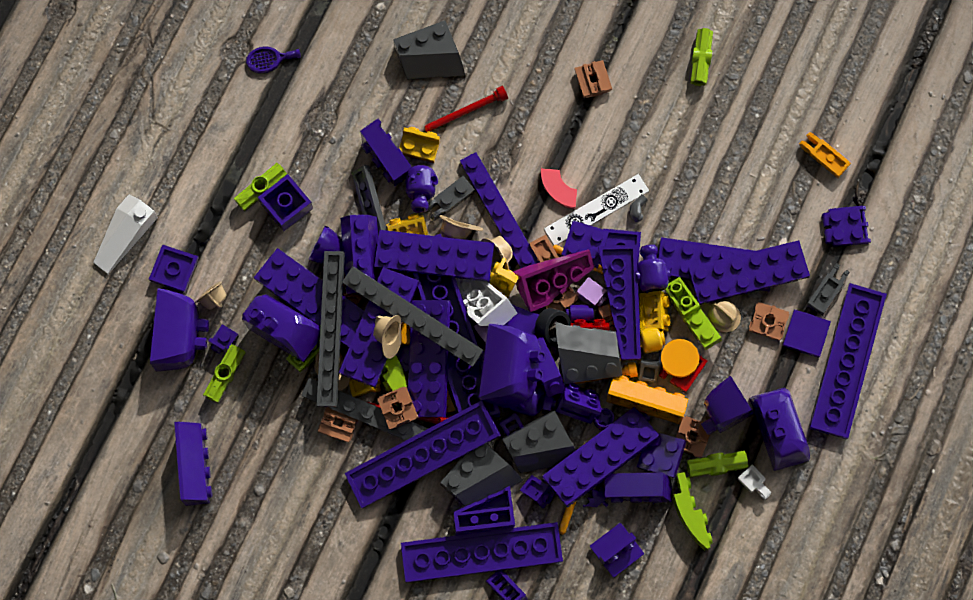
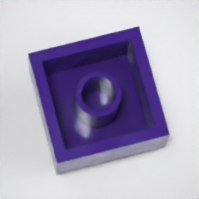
M288 174L258 197L262 207L283 232L313 210L312 202Z

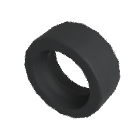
M553 308L545 309L539 314L535 323V335L537 339L543 337L547 345L558 346L556 331L549 337L548 329L551 321L556 317L557 322L563 325L571 326L568 314Z

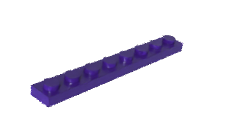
M477 152L461 159L460 164L499 233L512 248L513 257L519 268L539 263Z

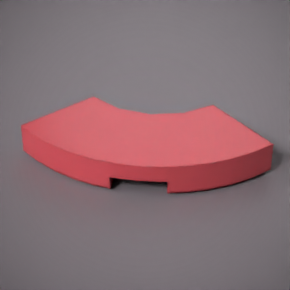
M541 168V180L545 191L556 203L566 208L575 209L577 189L570 188L563 182L560 170Z

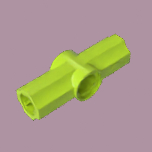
M707 28L698 29L696 33L690 82L695 86L706 85L708 80V69L712 59L713 31Z
M274 164L264 174L255 177L252 183L234 198L235 202L245 212L259 200L258 197L285 177L287 175L286 171L280 164ZM260 184L266 185L262 190L256 189Z
M232 344L229 346L221 363L215 368V374L203 394L204 397L219 403L229 383L233 381L234 374L246 354L244 350ZM223 370H229L227 377H220V373Z
M745 451L728 454L715 453L704 458L687 460V470L690 478L709 474L717 476L726 474L728 471L748 468V459Z

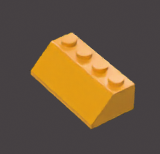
M623 375L613 377L606 402L628 409L636 407L641 413L681 424L688 403L685 395L677 392L671 394L661 387H648V384L642 381H636L635 383L629 381V378Z

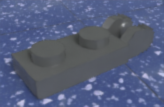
M462 176L434 197V200L429 202V208L426 212L438 205L441 209H438L430 217L432 221H435L440 215L447 214L472 195L475 189Z
M837 263L831 272L826 275L806 305L822 316L844 285L843 282L850 273L848 270L844 271L840 280L833 277L839 270L840 265Z

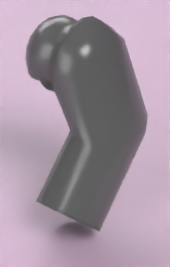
M642 194L629 207L630 217L635 222L642 221L641 207L648 201Z

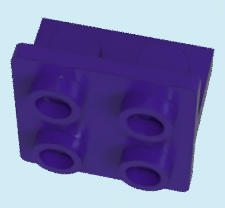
M575 383L564 384L566 391L562 392L556 404L555 412L591 424L595 414H601L599 394L592 389L586 390Z
M621 523L590 545L591 550L612 577L617 576L644 555L642 549L635 542L636 537L632 532L629 534Z

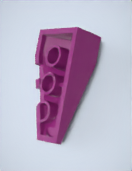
M584 250L529 265L513 272L519 277L516 282L517 290L528 310L532 312L553 302V299L560 293L563 294L572 283L579 281L594 269L590 250Z

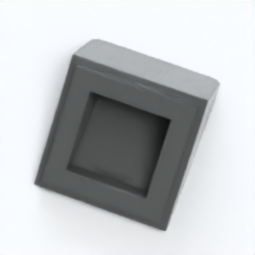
M641 358L638 380L657 383L660 361Z

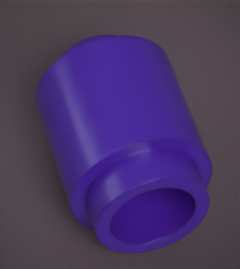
M588 304L570 305V309H566V314H568L571 323H574L577 319H584L586 323L594 321L593 306H588Z

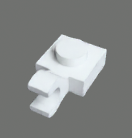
M753 465L738 477V480L750 493L756 490L764 500L770 496L771 491L763 484L766 478Z

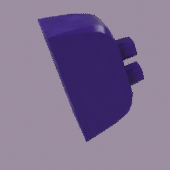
M157 289L150 364L156 372L186 368L193 363L197 350L207 349V338L198 337V332H208L209 321L199 318L198 307L190 297L165 289Z
M269 295L256 296L242 314V321L250 331L304 362L320 340L321 327Z
M488 325L479 393L480 400L502 408H509L527 401L533 395L537 381L543 380L544 375L543 370L539 369V364L546 359V353L541 351L539 341L534 334L510 326Z
M731 376L715 387L706 397L704 406L710 419L701 423L708 435L717 430L719 433H722L754 415V412Z
M780 388L750 397L749 399L773 471L809 461V446L790 391L786 388Z

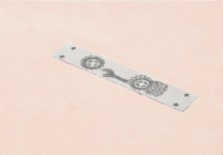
M637 174L547 226L544 230L553 244L557 245L567 239L573 221L591 225L638 198L641 194H645L649 189L640 175Z

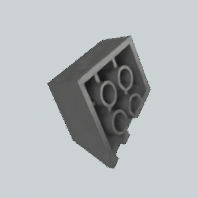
M445 20L393 39L394 49L407 80L430 79V77L449 78V76L466 77L459 52Z
M555 322L564 384L622 376V365L615 331L596 328L588 329L577 325L569 326Z
M553 410L501 438L520 473L555 467L576 451L556 412Z
M485 444L464 455L440 482V485L466 507L487 498L491 494L502 491L508 486L512 487L522 482L523 479L503 458Z

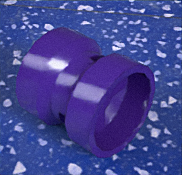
M601 408V414H595L594 425L602 431L614 421L613 412L608 408Z

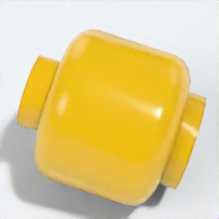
M647 328L640 331V347L645 354L662 350L663 345L666 344L662 330Z

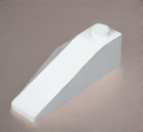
M129 194L116 208L93 263L109 275L158 217L155 211L140 199Z
M456 278L467 313L479 326H488L489 324L505 325L517 314L508 298L490 283Z

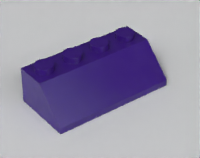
M348 215L340 218L342 247L345 253V277L352 266L377 281L381 273V269H375L374 267L378 244L377 217L371 215ZM345 285L346 294H359Z
M174 422L180 500L186 506L210 503L209 498H212V487L208 486V478H211L210 467H207L206 459H209L208 447L205 448V440H208L207 429L203 428L201 423Z

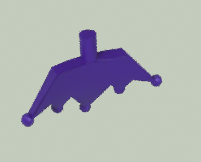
M599 486L600 491L591 489L593 498L588 497L590 503L584 504L583 507L597 508L601 503L607 507L608 504L604 501L606 499L605 488Z

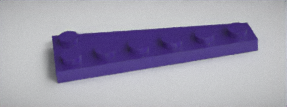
M637 245L598 246L621 360H641L639 296L636 271H638Z

